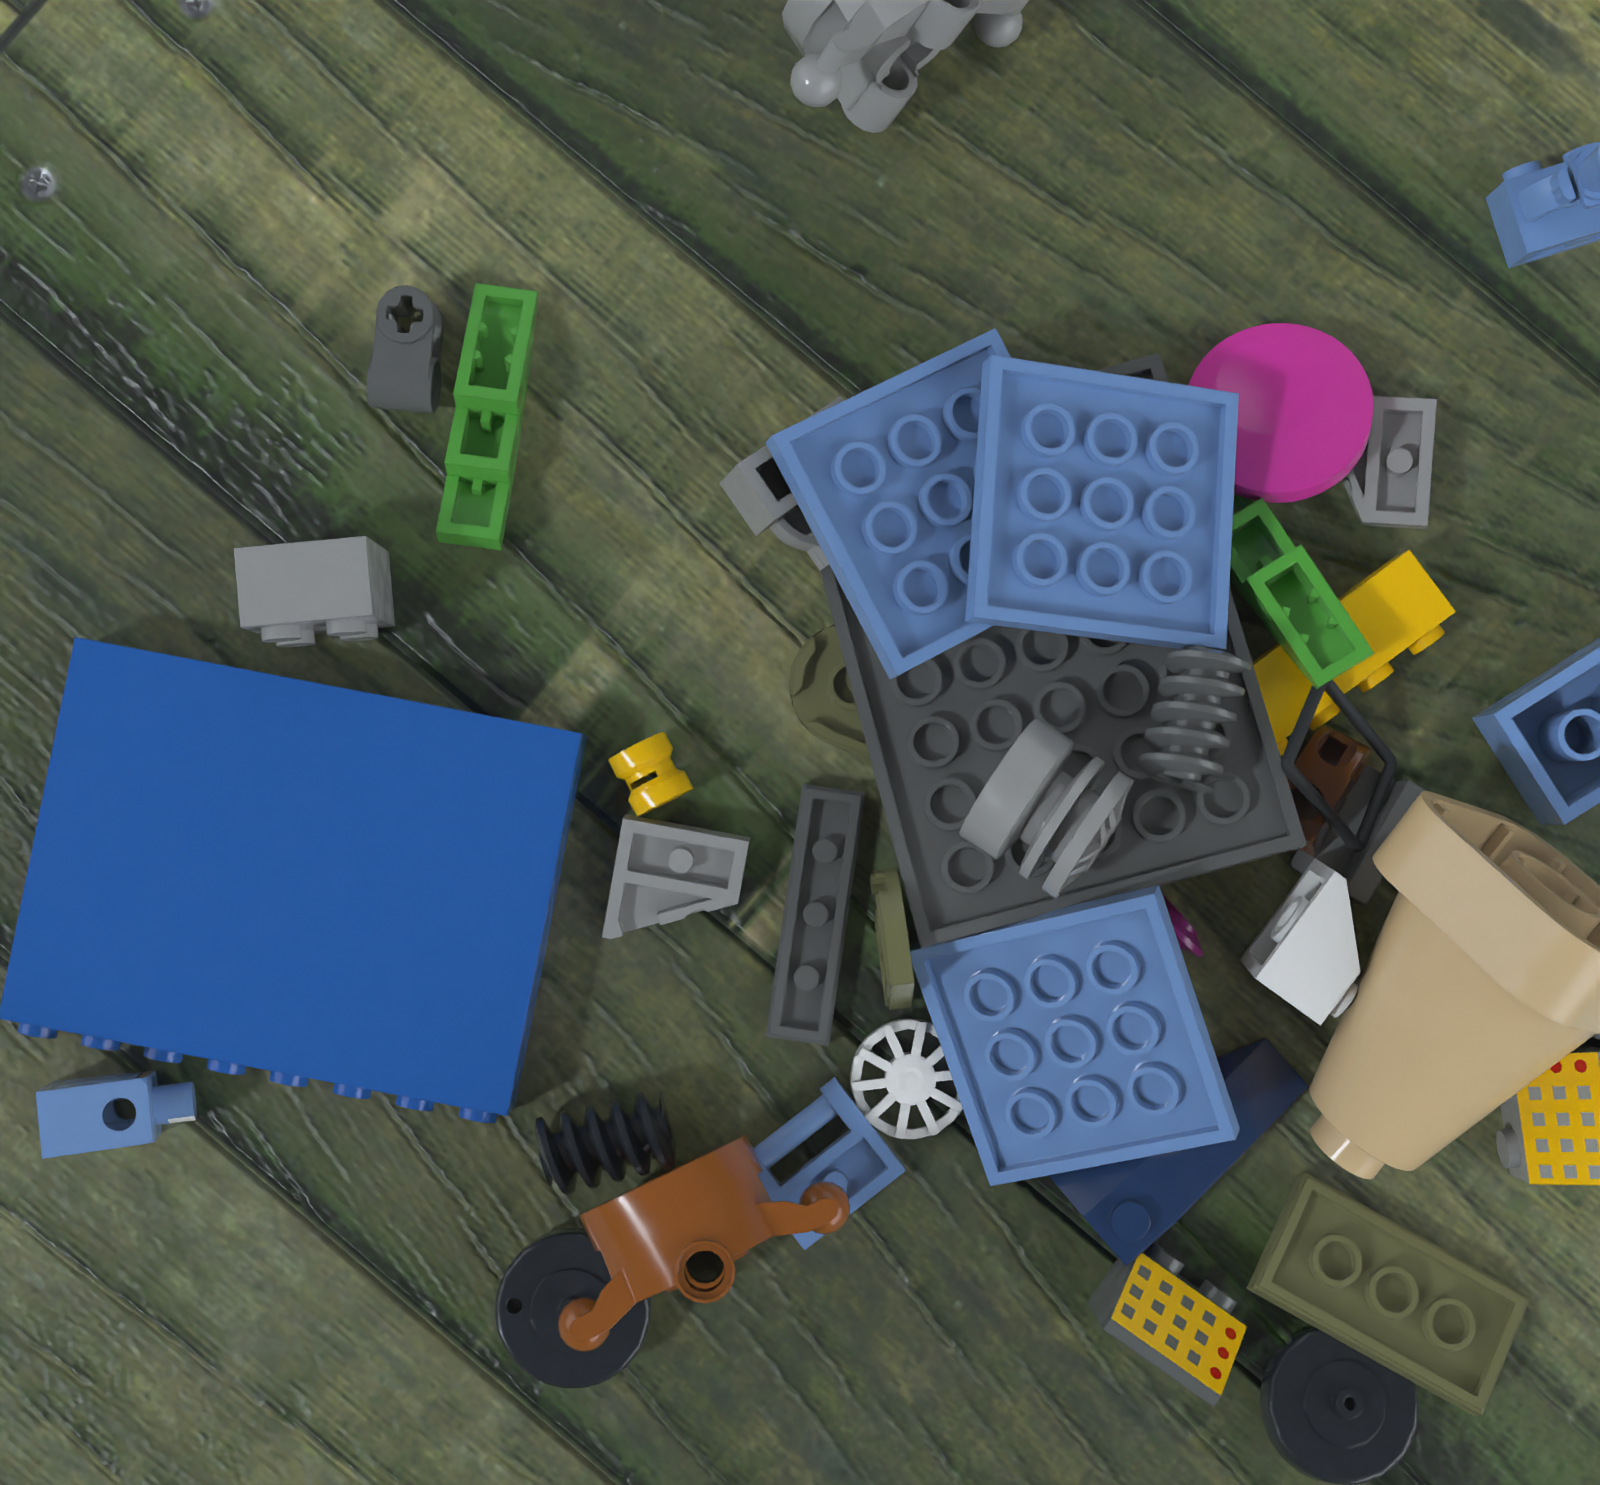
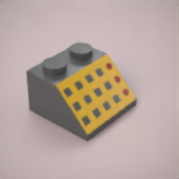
M1154 1242L1147 1251L1144 1250L1127 1266L1118 1257L1087 1302L1098 1322L1106 1332L1214 1407L1222 1395L1247 1328L1240 1318L1232 1312L1238 1302L1207 1279L1204 1280L1200 1288L1179 1274L1185 1264Z

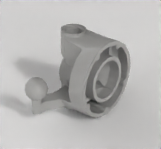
M788 0L782 12L784 28L804 56L795 63L792 69L790 85L793 94L805 106L825 107L838 98L846 117L855 126L871 133L882 132L890 126L915 93L917 76L919 75L917 70L933 59L940 50L951 46L973 16L976 35L985 45L998 48L1007 47L1018 39L1023 25L1021 10L1029 0Z

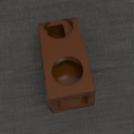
M1323 724L1312 736L1294 764L1338 815L1347 801L1346 796L1358 781L1368 762L1371 748ZM1287 777L1307 844L1299 850L1315 858L1328 837L1327 832L1331 826Z

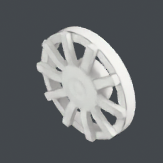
M898 1019L878 1027L860 1044L851 1065L850 1085L857 1107L873 1127L886 1135L899 1139L914 1140L937 1135L948 1127L963 1109L958 1093L954 1099L935 1088L936 1082L953 1079L950 1070L934 1071L933 1065L944 1056L941 1045L927 1058L921 1055L925 1032H929L938 1038L933 1023L921 1019ZM906 1029L915 1030L911 1052H903L894 1032ZM885 1036L895 1056L890 1061L870 1051L873 1045ZM864 1060L884 1070V1078L860 1081ZM886 1088L889 1093L871 1109L865 1102L863 1091ZM930 1096L950 1107L936 1121L926 1103ZM895 1101L901 1103L897 1126L890 1125L879 1118ZM911 1105L918 1106L926 1126L907 1128Z

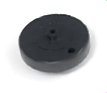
M585 1228L560 1229L533 1240L513 1259L504 1273L498 1288L495 1303L496 1325L507 1353L528 1375L555 1387L585 1388L600 1384L614 1377L637 1355L649 1328L652 1313V1297L637 1302L610 1329L607 1339L597 1349L583 1352L576 1351L567 1346L560 1337L558 1329L559 1315L562 1310L575 1299L584 1297L597 1301L602 1289L610 1282L611 1276L601 1251H595Z
M1314 1326L1297 1332L1288 1338L1273 1354L1264 1372L1260 1389V1408L1265 1430L1281 1457L1303 1475L1324 1483L1340 1485L1362 1484L1375 1480L1389 1472L1399 1463L1409 1449L1418 1421V1396L1415 1383Z

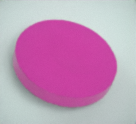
M1271 323L1239 331L1227 337L1208 352L1195 369L1189 382V386L1239 393L1234 494L1255 501L1263 498L1268 503H1285L1318 495L1341 481L1357 464L1367 446L1373 418V394L1367 374L1358 359L1346 346L1320 330L1299 324Z

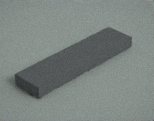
M802 784L766 1037L829 1046L865 793Z

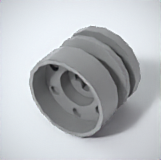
M1035 718L1017 738L986 783L967 815L959 835L996 860L1005 854L1018 839L1025 842L1029 847L1021 862L1019 875L1028 881L1046 857L1056 864L1044 882L1042 891L1057 899L1067 885L1082 873L1085 874L1113 834L1122 819L1121 814L1126 796L1134 780L1119 771L1101 795L1094 792L1091 788L1101 773L1105 762L1096 756L1074 778L1064 772V768L1071 755L1074 741L1040 719Z

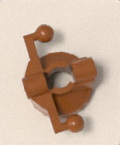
M744 1135L610 1199L579 1216L595 1251H601L611 1280L602 1289L597 1301L583 1297L571 1301L564 1307L558 1321L560 1337L567 1346L576 1351L587 1352L595 1350L605 1342L610 1329L637 1302L664 1290L665 1292H670L679 1288L685 1297L694 1302L710 1303L717 1301L728 1293L734 1283L736 1271L734 1261L750 1252V1248L772 1236L807 1233L810 1231L819 1234H829L836 1232L844 1226L850 1213V1203L847 1194L840 1186L833 1182L820 1181L811 1184L804 1190L799 1198V1204L789 1201H771L758 1176L763 1169L747 1135ZM705 1250L717 1254L724 1263L720 1274L709 1280H702L693 1276L688 1270L686 1262L694 1253Z

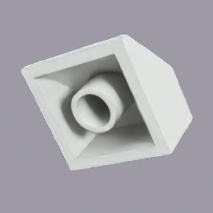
M1315 858L1245 951L1240 961L1255 979L1320 1026L1329 1014L1334 1018L1338 1017L1352 1002L1358 991V985L1354 983V980L1361 971L1347 880Z

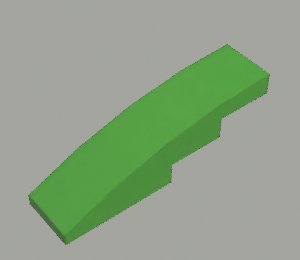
M475 283L453 392L456 407L444 462L447 477L436 527L438 542L501 550L526 400L538 306V291Z
M1234 494L1230 580L1316 689H1319L1374 654L1373 650L1302 545L1294 546L1264 499L1260 498L1255 501Z

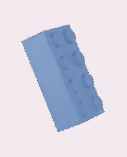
M1599 637L1472 717L1540 825H1565L1600 803Z

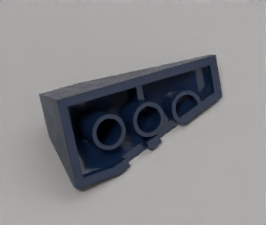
M1263 1037L1216 1057L1240 1127L1236 1140L1048 1175L1125 1266L1174 1225L1309 1087L1267 1038Z

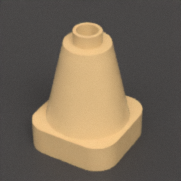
M1422 791L1372 856L1377 869L1399 892L1356 984L1358 985V991L1352 1002L1343 1012L1309 1087L1311 1098L1322 1113L1310 1128L1313 1140L1335 1163L1348 1172L1364 1179H1373L1384 1164L1404 1171L1417 1169L1594 1034H1600V886L1560 851L1517 822L1503 815L1429 791Z

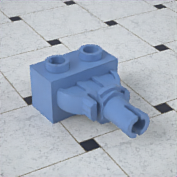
M1600 142L1586 144L1565 153L1562 156L1564 162L1542 169L1540 161L1537 160L1516 166L1502 174L1504 181L1486 197V201L1508 269L1600 241Z

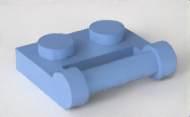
M834 1077L820 1088L822 1095L755 1148L752 1146L763 1169L758 1176L771 1201H789L799 1204V1198L811 1184L820 1181L833 1182L840 1186L847 1194L850 1203V1215L906 1171L905 1166L877 1130L865 1118L843 1085ZM839 1115L849 1130L780 1183L770 1168ZM810 1231L792 1235L801 1247L806 1250L825 1234Z

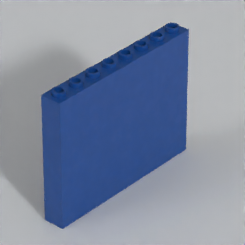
M75 637L0 1004V1019L18 1022L17 1032L27 1036L55 1039L57 1038L58 1030L81 1034L80 1044L90 1048L118 1051L120 1050L121 1042L144 1046L143 1056L157 1061L181 1063L184 1054L208 1059L206 1068L215 1072L244 1075L246 1066L271 1071L269 1080L282 1085L307 1087L309 1078L334 1083L332 1092L345 1097L370 1099L373 1090L397 1095L395 1104L400 1107L420 1111H433L436 1102L460 1107L458 1116L463 1119L482 1123H496L498 1115L508 1116L516 1106L587 735Z

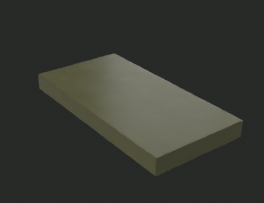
M1306 1172L1297 1176L1246 1288L1472 1416L1483 1415L1530 1300L1528 1296Z

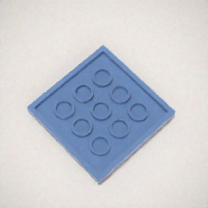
M996 328L772 435L765 442L890 680L994 626L965 622L982 364L990 355L1011 358Z
M990 355L982 364L965 622L1182 650L1184 647L1202 646L1219 651L1226 650L1239 393Z
M1159 885L1063 907L1030 919L925 949H921L919 942H915L910 948L911 962L990 1186L1236 1140L1240 1127Z

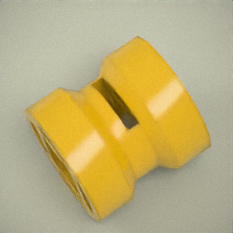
M665 731L640 741L608 759L616 777L625 780L631 791L628 801L636 817L644 815L693 789L685 771L677 769L671 759L673 747ZM657 773L658 777L650 781L647 780V777Z

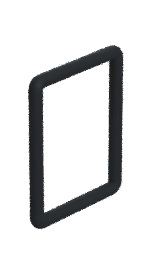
M1333 680L1319 689L1312 685L1282 755L1281 768L1353 852H1361L1367 845L1396 772L1397 760L1392 751ZM1324 691L1384 762V767L1356 835L1294 764Z

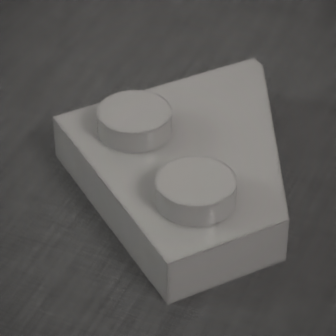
M1373 396V418L1367 446L1354 468L1341 480L1361 526L1427 528L1437 399Z
M625 814L621 825L602 937L614 939L623 936L625 932L657 923L664 925L685 919L687 915L703 910L710 912L738 904L750 837Z

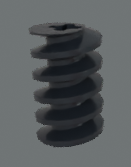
M642 1091L635 1094L634 1112L627 1114L618 1098L611 1099L609 1118L602 1120L592 1104L586 1105L584 1125L581 1126L576 1125L567 1110L561 1111L559 1131L553 1133L542 1116L537 1117L535 1121L539 1157L547 1182L552 1187L554 1180L565 1195L575 1192L578 1173L585 1184L593 1189L597 1188L601 1183L603 1167L612 1180L620 1182L625 1179L628 1160L640 1176L650 1173L652 1154H655L662 1167L666 1170L672 1169L675 1166V1140L661 1091L657 1107L651 1106Z

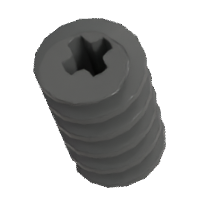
M1202 646L1184 647L1183 650L1167 654L1165 666L1177 676H1167L1160 679L1158 691L1161 695L1170 701L1153 704L1151 711L1153 719L1164 727L1147 729L1144 736V742L1157 752L1139 755L1136 766L1143 773L1164 784L1196 792L1216 793L1212 788L1200 781L1202 775L1223 773L1224 766L1207 756L1209 749L1229 748L1231 740L1214 729L1216 724L1236 723L1238 718L1236 713L1221 705L1223 698H1241L1244 696L1245 689L1229 680L1230 673L1250 672L1252 664L1227 652Z

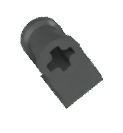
M408 285L396 286L387 291L379 300L376 309L373 353L370 358L367 374V399L370 408L428 414L436 413L441 390L440 358L444 329L443 316L438 306L418 288ZM413 306L423 316L422 322H413L408 333L398 324L399 317L409 316Z

